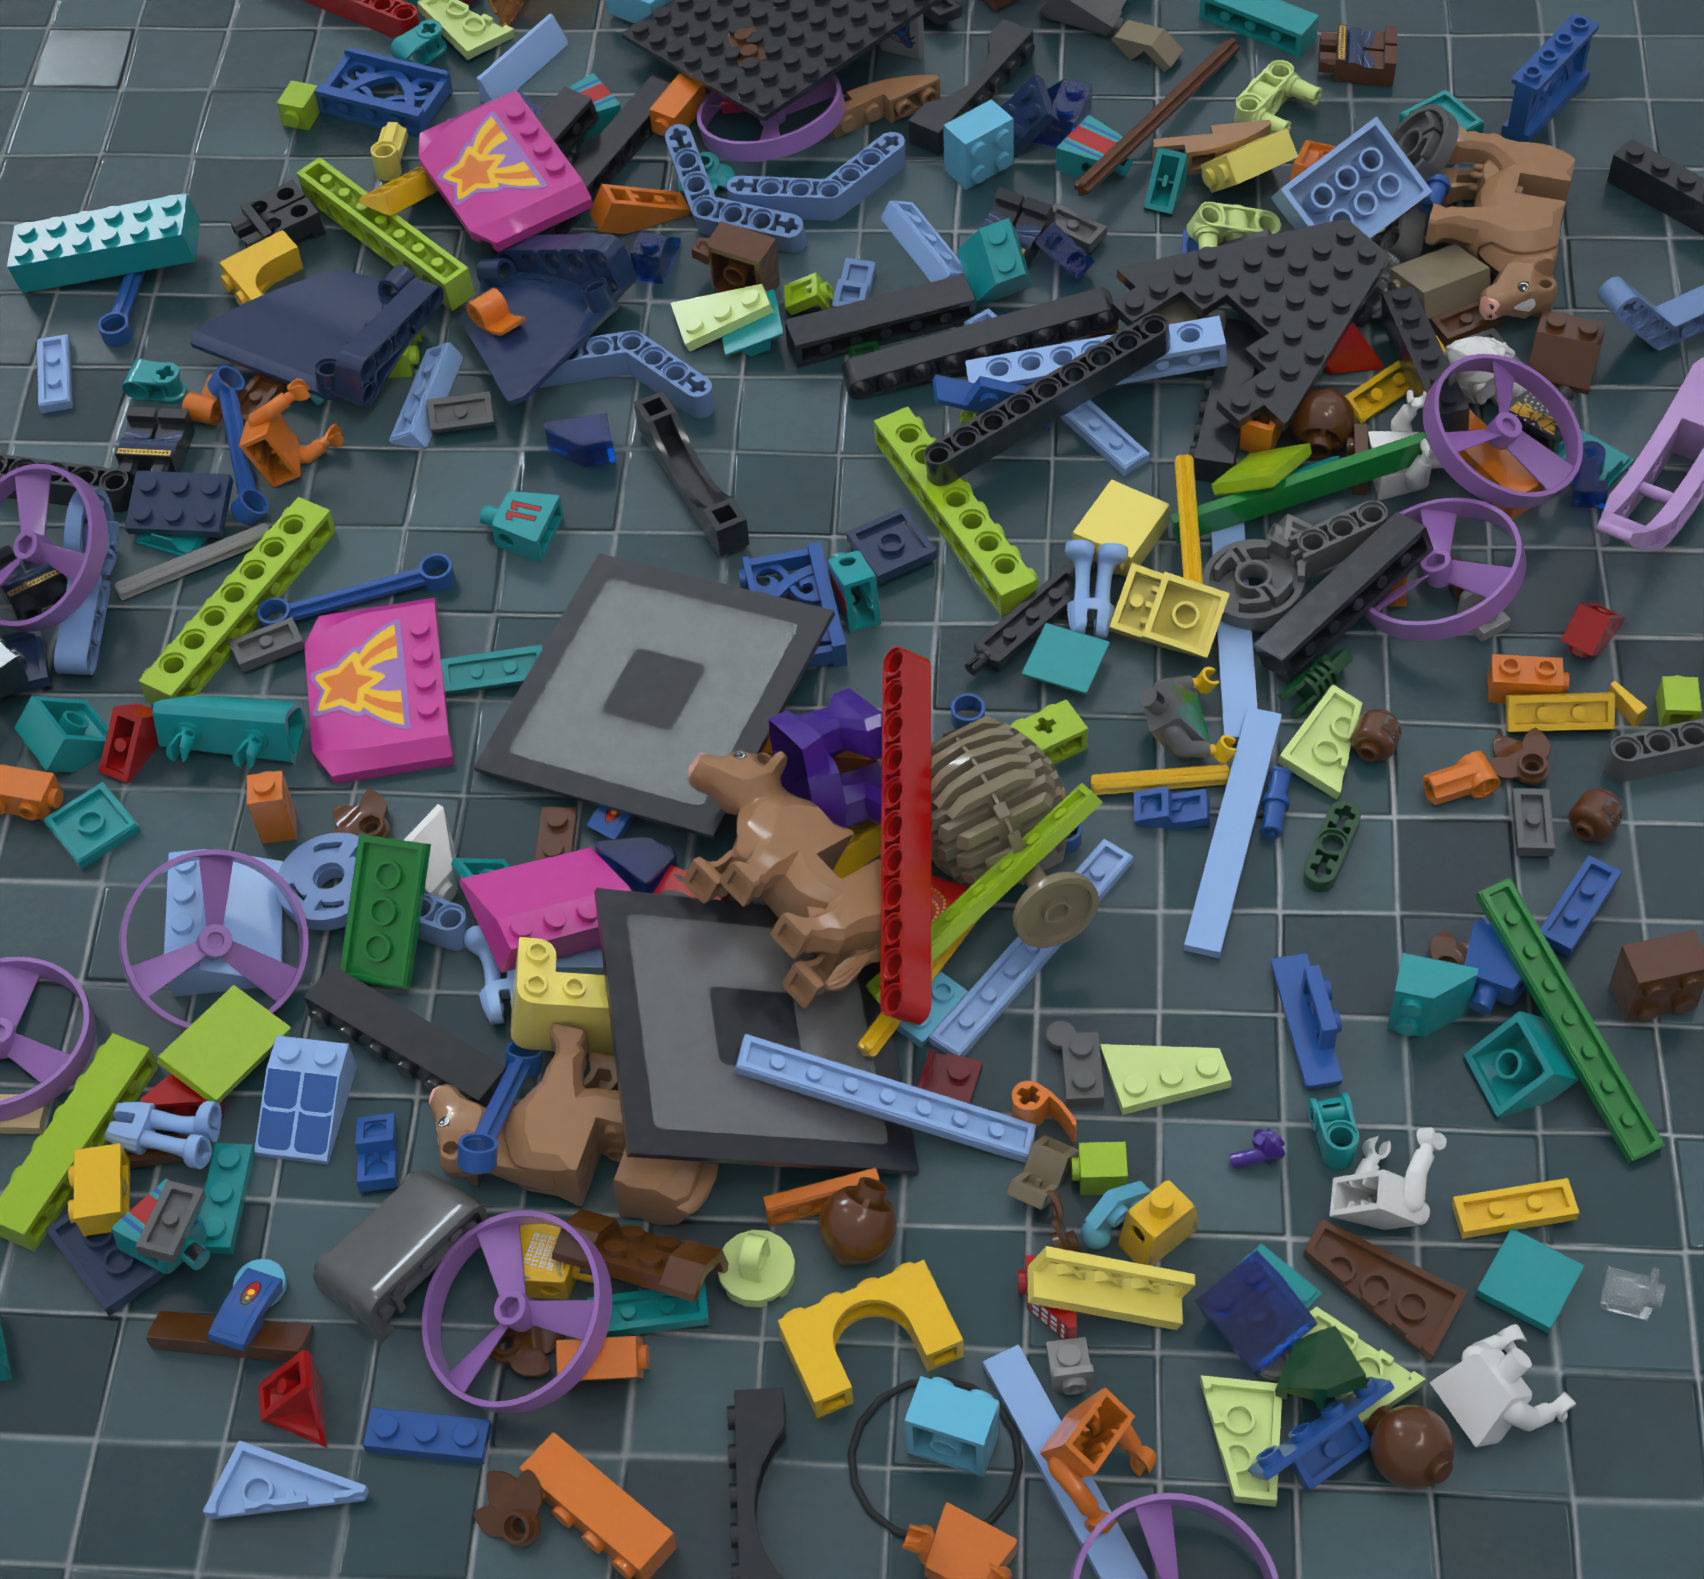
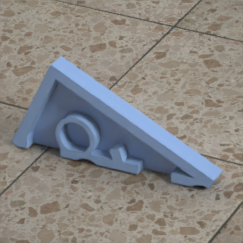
M239 1441L204 1507L203 1513L209 1519H219L361 1502L366 1500L369 1490L366 1485Z

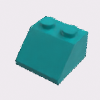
M1009 218L978 229L957 250L965 279L975 297V307L1033 287L1017 231Z
M31 696L14 727L24 740V744L30 748L39 760L40 765L46 771L52 773H75L101 758L109 728L88 700Z
M1402 953L1387 1030L1396 1031L1403 1036L1426 1037L1468 1014L1469 1003L1473 995L1479 968Z
M1521 1011L1463 1054L1494 1113L1499 1118L1550 1102L1579 1081L1545 1018Z

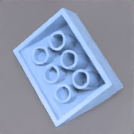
M1376 116L1283 186L1271 199L1295 229L1347 218L1371 239L1429 195L1432 190Z
M199 850L169 853L168 861L180 855ZM254 857L277 873L283 864V861ZM199 860L183 863L168 870L164 954L195 943L198 935L206 927ZM233 862L223 926L230 931L233 941L283 962L284 908L278 898L276 886L252 868ZM203 958L168 983L173 997L228 991L233 985L240 990L258 988L221 958L216 960Z

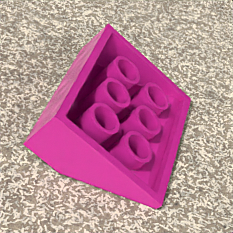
M591 847L462 878L459 882L501 973L515 970L519 937L539 938L548 941L555 948L556 959L601 947L594 891L596 888L631 891L629 886Z

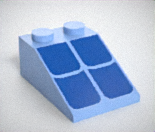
M276 1036L266 1068L254 1150L256 1156L329 1165L357 1069V1064L349 1044Z

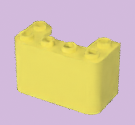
M519 937L513 981L510 1031L514 1043L524 1049L554 1051L551 1046L550 1030L552 1024L557 1023L584 1030L588 1039V1053L592 1051L614 1055L605 976L556 972V951L551 943L539 938Z

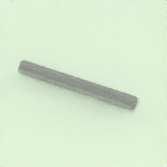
M265 523L259 524L119 580L114 584L116 592L121 600H126L253 549L269 528Z

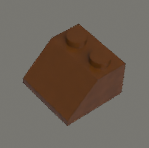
M1543 309L1528 366L1544 376L1556 388L1565 385L1573 392L1588 395L1607 323Z

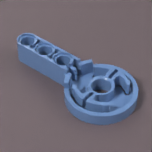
M101 488L93 489L103 505L107 520L108 542L106 557L100 576L87 599L72 615L60 622L54 652V667L58 674L93 675L97 667L111 590L110 580H107L115 565L117 556L114 552H118L119 522L114 521L110 499ZM76 490L70 500L66 513L64 548L85 553L88 541V518L84 502ZM68 578L66 592L74 582L70 578Z
M329 833L317 836L293 850L281 865L278 874L291 888L296 887L298 893L304 898L302 900L296 890L292 889L303 908L309 929L333 930L346 926L359 836L350 833ZM343 878L337 886L330 889H322V886L328 880ZM276 887L278 898L286 914L296 923L289 903ZM424 893L418 939L452 951L467 948L464 944V934L472 926L465 909L459 904Z

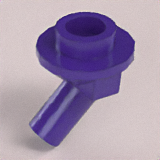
M1256 1129L1253 1133L1254 1139L1252 1140L1254 1149L1230 1153V1162L1233 1168L1254 1165L1263 1161L1270 1165L1276 1159H1282L1285 1156V1151L1282 1148L1285 1143L1271 1129L1266 1131Z

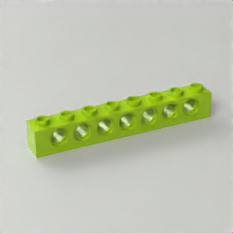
M321 157L297 172L302 191L313 206L392 266H405L414 273L416 278L442 287L444 291L442 304L451 311H454L476 295L467 266L397 214L388 216L360 204L359 199L368 192Z
M907 406L874 420V436L878 448L999 615L1002 617L1009 614L1036 591L1039 581L1035 571L1031 567H1026L1018 548L1015 545L1011 546L1001 525L992 521L986 505L982 501L978 502L966 479L962 480L960 477L952 483L943 486L934 485L929 481L924 461V450L937 439L929 436L924 422L919 416L915 417Z
M298 497L290 507L283 511L278 521L271 529L264 533L262 539L252 551L244 556L239 566L232 574L225 578L223 584L212 597L205 601L203 607L192 620L184 625L183 630L173 642L168 644L153 665L144 671L139 679V683L147 702L154 704L159 700L197 696L233 654L229 641L250 633L259 623L257 617L258 606L269 598H280L336 533L330 510Z

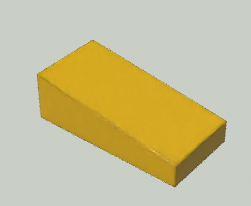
M1616 681L1612 682L1608 692L1615 694V707L1633 727L1644 721L1647 707Z

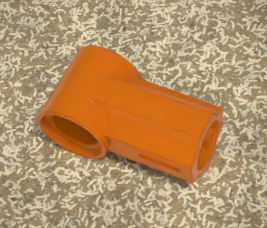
M1482 751L1466 754L1456 765L1423 775L1422 780L1425 796L1429 803H1433L1435 806L1470 794L1473 798H1484L1494 793L1501 784L1495 770Z

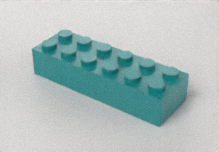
M184 193L120 206H110L94 211H84L62 217H52L41 221L25 222L14 226L7 268L21 292L27 293L194 262L196 259L200 218L188 194Z

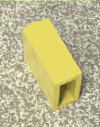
M1286 128L1256 139L1201 164L1202 178L1205 185L1213 193L1242 183L1298 157V154Z
M1111 479L1073 531L1072 540L1092 542L1095 546L1093 561L1095 560L1096 562L1097 549L1100 545L1118 543L1127 546L1128 558L1118 565L1113 572L1114 574L1127 577L1131 564L1141 565L1169 526L1170 504Z

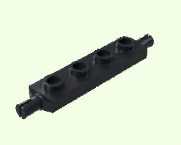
M1095 560L1091 563L1090 575L1097 570V562ZM1065 565L974 643V652L977 655L965 664L967 672L975 676L986 665L994 666L1000 670L1041 634L1045 623L1052 625L1067 612V603L1074 600L1075 568Z

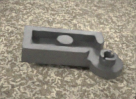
M1066 1021L1051 1023L1046 1030V1040L1052 1048L1062 1050L1066 1107L1104 1105L1099 1032L1076 1033L1075 1028Z

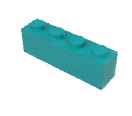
M1200 0V19L1300 58L1317 39L1319 15L1284 1Z

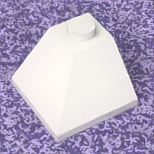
M437 804L404 840L431 844L424 893L451 902L458 890L451 862L456 858L455 846L444 807Z

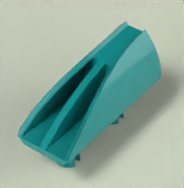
M176 697L155 702L152 712L158 744L161 747H167L166 754L170 760L175 761L181 754L182 762H184L188 758L190 751L233 756L234 764L240 769L246 761H248V767L251 769L256 759L295 763L306 724L303 702L248 697Z

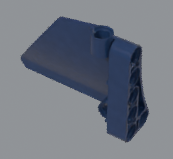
M533 235L499 251L496 258L480 260L476 269L477 278L480 282V292L477 297L491 288H495L505 298L509 312L516 316H526L527 320L502 336L493 335L479 328L471 320L467 309L459 317V320L492 374L507 403L514 405L527 400L610 315L617 311V300L637 281V274L624 244L615 235Z
M402 265L395 266L383 279L344 270H334L276 289L228 311L191 332L190 344L192 348L288 385L295 379H302L310 388L307 391L322 399L336 400L341 398L368 408L375 401L385 381L407 347L440 308L444 298V291L438 285L416 278L409 268Z

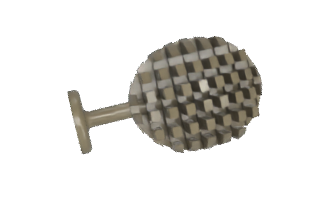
M984 716L958 730L952 728L944 732L942 738L931 743V860L945 874L952 877L958 883L970 888L995 863L1008 855L1012 849L1013 854L1023 851L1029 844L1025 845L1022 838L1066 798L1064 785L1058 771L1037 744L1006 723L1003 724L997 719ZM1066 837L1015 884H1026L1028 889L1022 894L1015 906L1013 925L1020 939L1032 947L1049 948L1070 941L1091 923L1098 910V891L1087 877L1076 872H1058L1048 876L1044 872V870L1063 861L1067 844Z

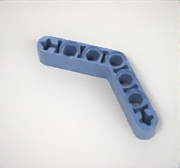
M676 124L666 131L665 141L699 232L711 236L722 221L776 238L777 251L796 254L805 249L808 240L803 221L799 216L715 197L691 130L683 124ZM684 145L685 148L680 150L679 146Z
M897 132L885 133L825 179L735 176L727 182L728 200L795 214L803 220H837L903 170L906 165L905 139Z
M1618 276L1608 279L1598 290L1597 297L1612 314L1658 351L1704 331V285L1658 306L1653 305Z
M625 331L588 337L539 387H550L630 374L656 393L663 391L672 404L691 417L698 419L706 418L715 409L711 381L638 331Z

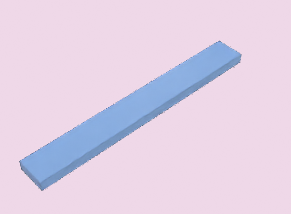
M988 308L965 321L964 326L997 317V315ZM1091 400L1060 417L1123 476L1149 461L1150 453Z
M1244 522L1210 533L1212 556L1229 544L1245 540ZM1230 569L1222 576L1221 580L1229 571H1231ZM1248 578L1243 583L1249 585ZM1220 621L1217 629V648L1223 735L1234 737L1236 740L1234 744H1238L1247 707L1257 709L1252 629L1238 628Z
M1247 707L1236 748L1237 752L1234 755L1186 935L1184 951L1220 959L1282 714Z
M1103 839L1075 872L1084 875L1093 883L1098 891L1100 902L1133 864V856ZM1017 936L929 1036V1044L945 1054L950 1053L964 1057L1061 945L1049 948H1036L1027 945Z
M745 1034L742 1039L734 1070L736 1074L1016 1161L1027 1162L1033 1144L1036 1124Z
M1016 1345L984 1360L983 1368L1079 1545L1082 1547L1091 1534L1084 1526V1522L1088 1517L1080 1513L1068 1494L1052 1477L1048 1469V1462L1040 1454V1450L1058 1427L1061 1420L1019 1345ZM1092 1476L1081 1478L1098 1500L1099 1509L1112 1513ZM1117 1522L1108 1533H1100L1093 1541L1086 1557L1098 1579H1148Z

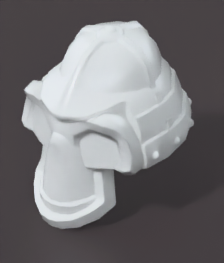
M1481 336L1462 338L1445 348V356L1449 365L1461 358L1476 354H1494L1511 359L1515 356V351L1506 342L1502 343L1495 340V338ZM1466 371L1454 374L1467 403L1483 405L1490 398L1498 406L1494 373ZM1516 382L1513 384L1511 401L1527 391Z

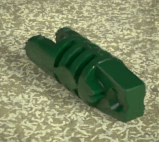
M1346 649L1335 653L1330 658L1327 654H1323L1277 695L1281 702L1290 699L1296 692L1303 699L1290 711L1294 719L1299 718L1326 694L1332 684L1336 685L1344 678L1340 672L1353 661L1352 656Z

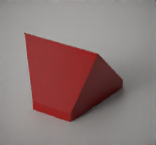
M1353 322L1324 368L1328 375L1386 369Z
M302 1350L258 1384L260 1418L262 1422H268L327 1448L321 1374L310 1351Z

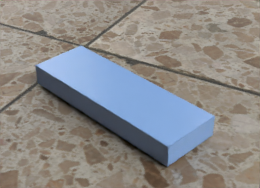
M68 334L37 339L38 405L41 413L72 409L71 343Z

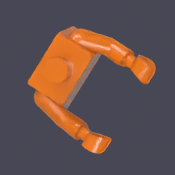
M302 379L293 380L287 386L288 392L280 393L268 403L250 413L239 442V447L272 488L300 477V465L311 464L327 451L326 448L330 445L338 448L344 443V437L341 435L342 429L337 424H333L321 439H315L307 446H299L297 436L283 420L281 412L291 406L290 403L294 400L303 401L310 397L307 391L310 388Z
M1106 1387L1071 1409L1040 1450L1041 1456L1048 1462V1469L1052 1477L1068 1494L1080 1513L1088 1517L1084 1522V1526L1091 1533L1110 1513L1099 1509L1098 1500L1081 1478L1096 1474L1117 1442L1123 1452H1128L1130 1455V1466L1134 1473L1140 1477L1145 1468L1150 1474L1157 1459V1455L1152 1448L1141 1445L1142 1442L1131 1425L1135 1415ZM1117 1520L1107 1526L1101 1533H1108Z
M947 1502L936 1533L934 1534L933 1528L927 1524L919 1526L909 1524L902 1549L917 1553L920 1562L925 1565V1577L928 1579H1012V1572L1007 1566L1017 1553L1018 1539Z

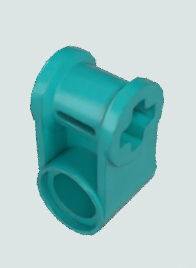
M433 19L422 21L415 28L394 39L390 47L391 55L396 59L421 65H427L436 58L443 56L447 52V43L441 36L442 25L439 21Z
M137 359L133 362L122 385L123 392L128 397L137 401L176 404L184 400L188 394L186 384L179 378L180 370L178 366L171 362Z
M1347 1092L1340 1093L1338 1098L1319 1101L1316 1098H1308L1309 1120L1312 1130L1315 1132L1324 1163L1336 1170L1349 1168L1355 1162L1359 1144V1131L1354 1119L1349 1094ZM1335 1143H1342L1346 1146L1339 1147L1336 1146Z

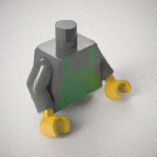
M1205 667L1196 678L1186 675L1158 680L1152 687L1143 690L1139 697V702L1144 707L1149 731L1181 762L1191 757L1209 758V755H1213L1217 761L1227 763L1237 752L1236 748H1232L1236 740L1230 735H1223L1216 745L1211 744L1198 694L1193 691L1195 688L1201 694H1209L1217 686L1218 680L1211 681L1208 679L1216 671L1212 667Z

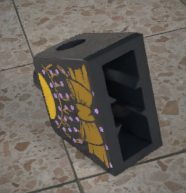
M1565 385L1559 386L1557 388L1558 391L1566 399L1575 414L1576 405L1572 402L1574 400L1573 391ZM1527 390L1511 401L1509 413L1514 414L1520 420L1523 432L1555 453L1563 440L1562 434L1546 407Z

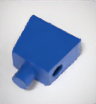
M1475 920L1464 964L1465 966L1479 968L1473 991L1474 994L1469 1006L1475 1012L1488 1015L1491 1013L1495 1001L1514 1005L1525 990L1526 985L1490 924Z

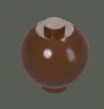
M1329 388L1310 391L1290 423L1291 431L1299 445L1310 443L1311 458L1326 459L1331 453L1340 450L1346 445L1347 437L1353 436L1356 415L1352 404L1344 395Z
M861 1177L857 1186H846L839 1189L824 1203L819 1216V1233L824 1246L832 1254V1258L839 1264L853 1266L854 1264L870 1263L884 1255L891 1247L896 1236L897 1217L892 1204L886 1199L889 1189L882 1182L869 1177Z
M1384 1405L1373 1412L1366 1425L1367 1432L1372 1435L1370 1451L1377 1470L1386 1480L1401 1488L1417 1490L1430 1487L1436 1483H1442L1449 1477L1453 1469L1454 1440L1448 1425L1437 1413L1419 1405H1402L1394 1409Z

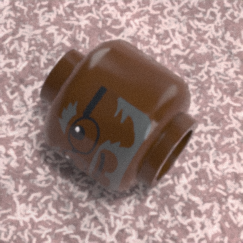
M1384 709L1370 710L1364 712L1359 717L1351 734L1350 743L1363 760L1368 762L1384 761L1394 754L1401 738L1402 728L1391 712Z
M1605 789L1587 790L1581 795L1571 808L1568 819L1574 834L1581 840L1604 842L1622 822L1624 813L1621 802L1614 793Z

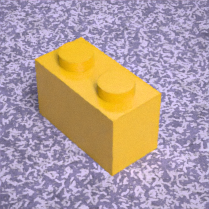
M121 1143L74 1150V1165L68 1168L69 1183L71 1188L74 1189V1199L68 1201L70 1221L77 1224L83 1236L112 1232L111 1227L130 1211V1161Z

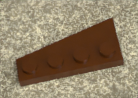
M1321 1219L1304 1249V1258L1429 1362H1432L1466 1298L1467 1291L1324 1219Z

